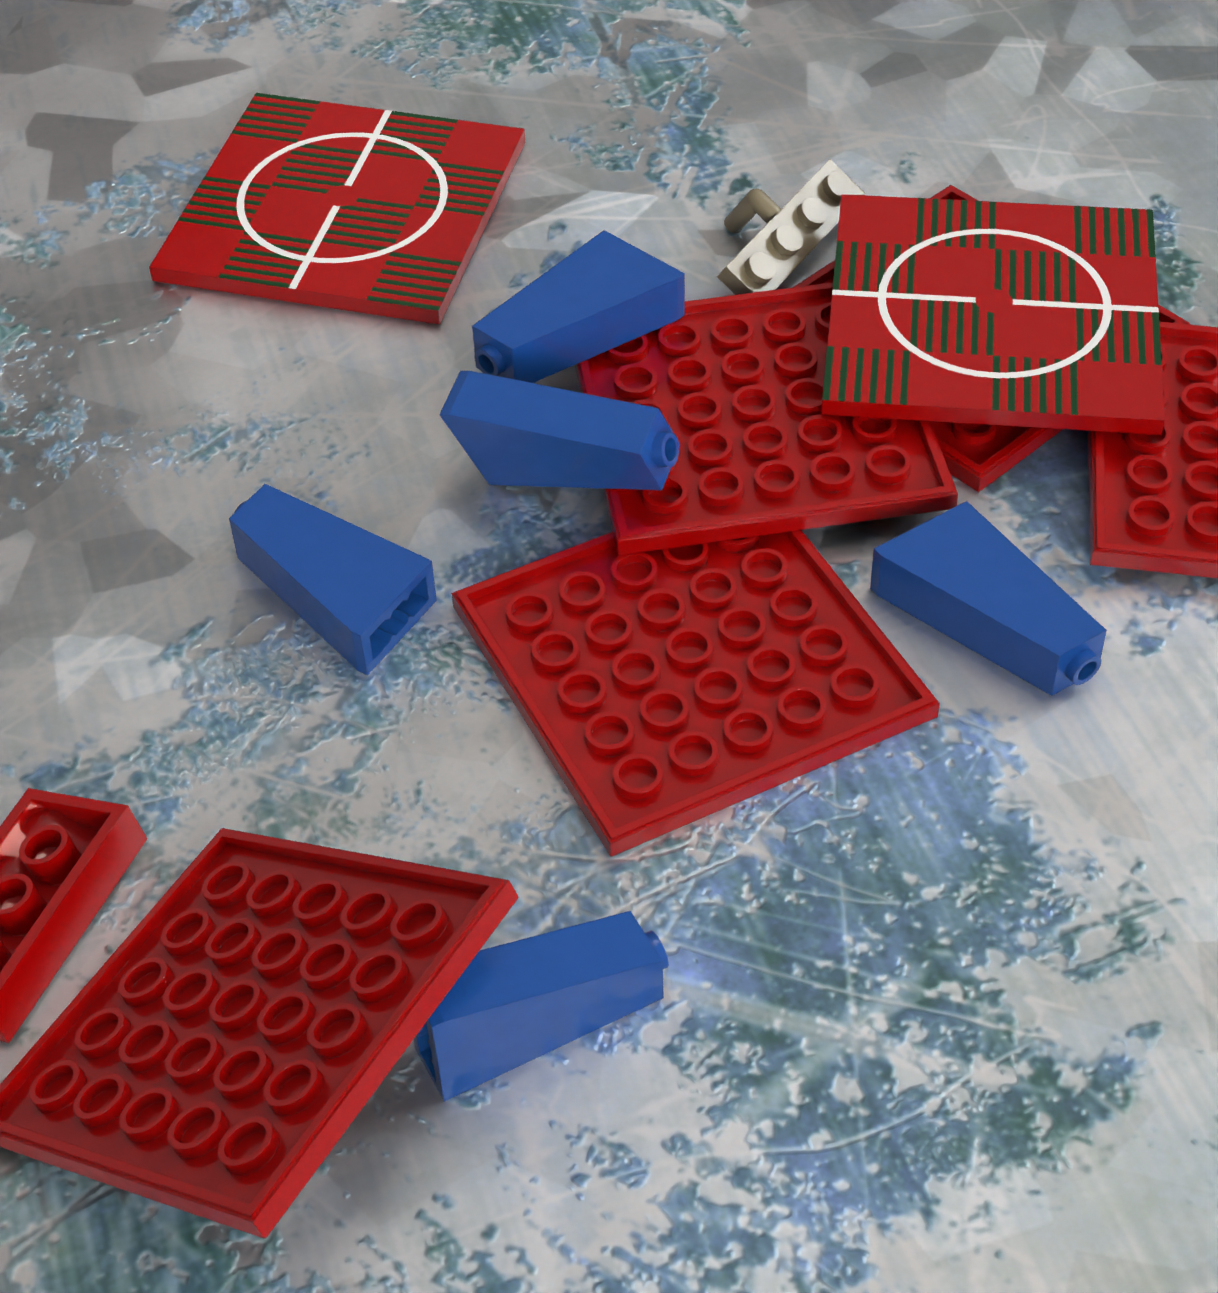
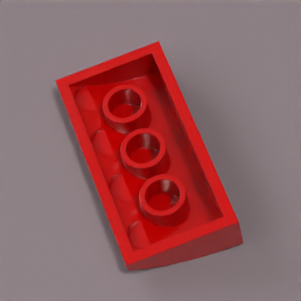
M28 788L1 824V1042L10 1043L146 842L147 837L128 805Z

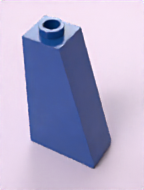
M603 230L472 325L476 368L484 374L535 383L675 322L685 315V273Z
M474 371L459 372L439 414L489 485L662 490L671 467L676 464L679 456L680 443L659 408Z
M264 484L247 501L241 503L229 518L237 558L357 671L367 676L437 601L432 560L267 484Z
M967 501L874 548L870 589L877 596L1047 694L1053 696L1073 684H1084L1099 670L1107 630Z
M631 911L480 950L414 1038L415 1050L445 1102L663 999V969L669 966L666 951L655 932L650 930L644 933Z

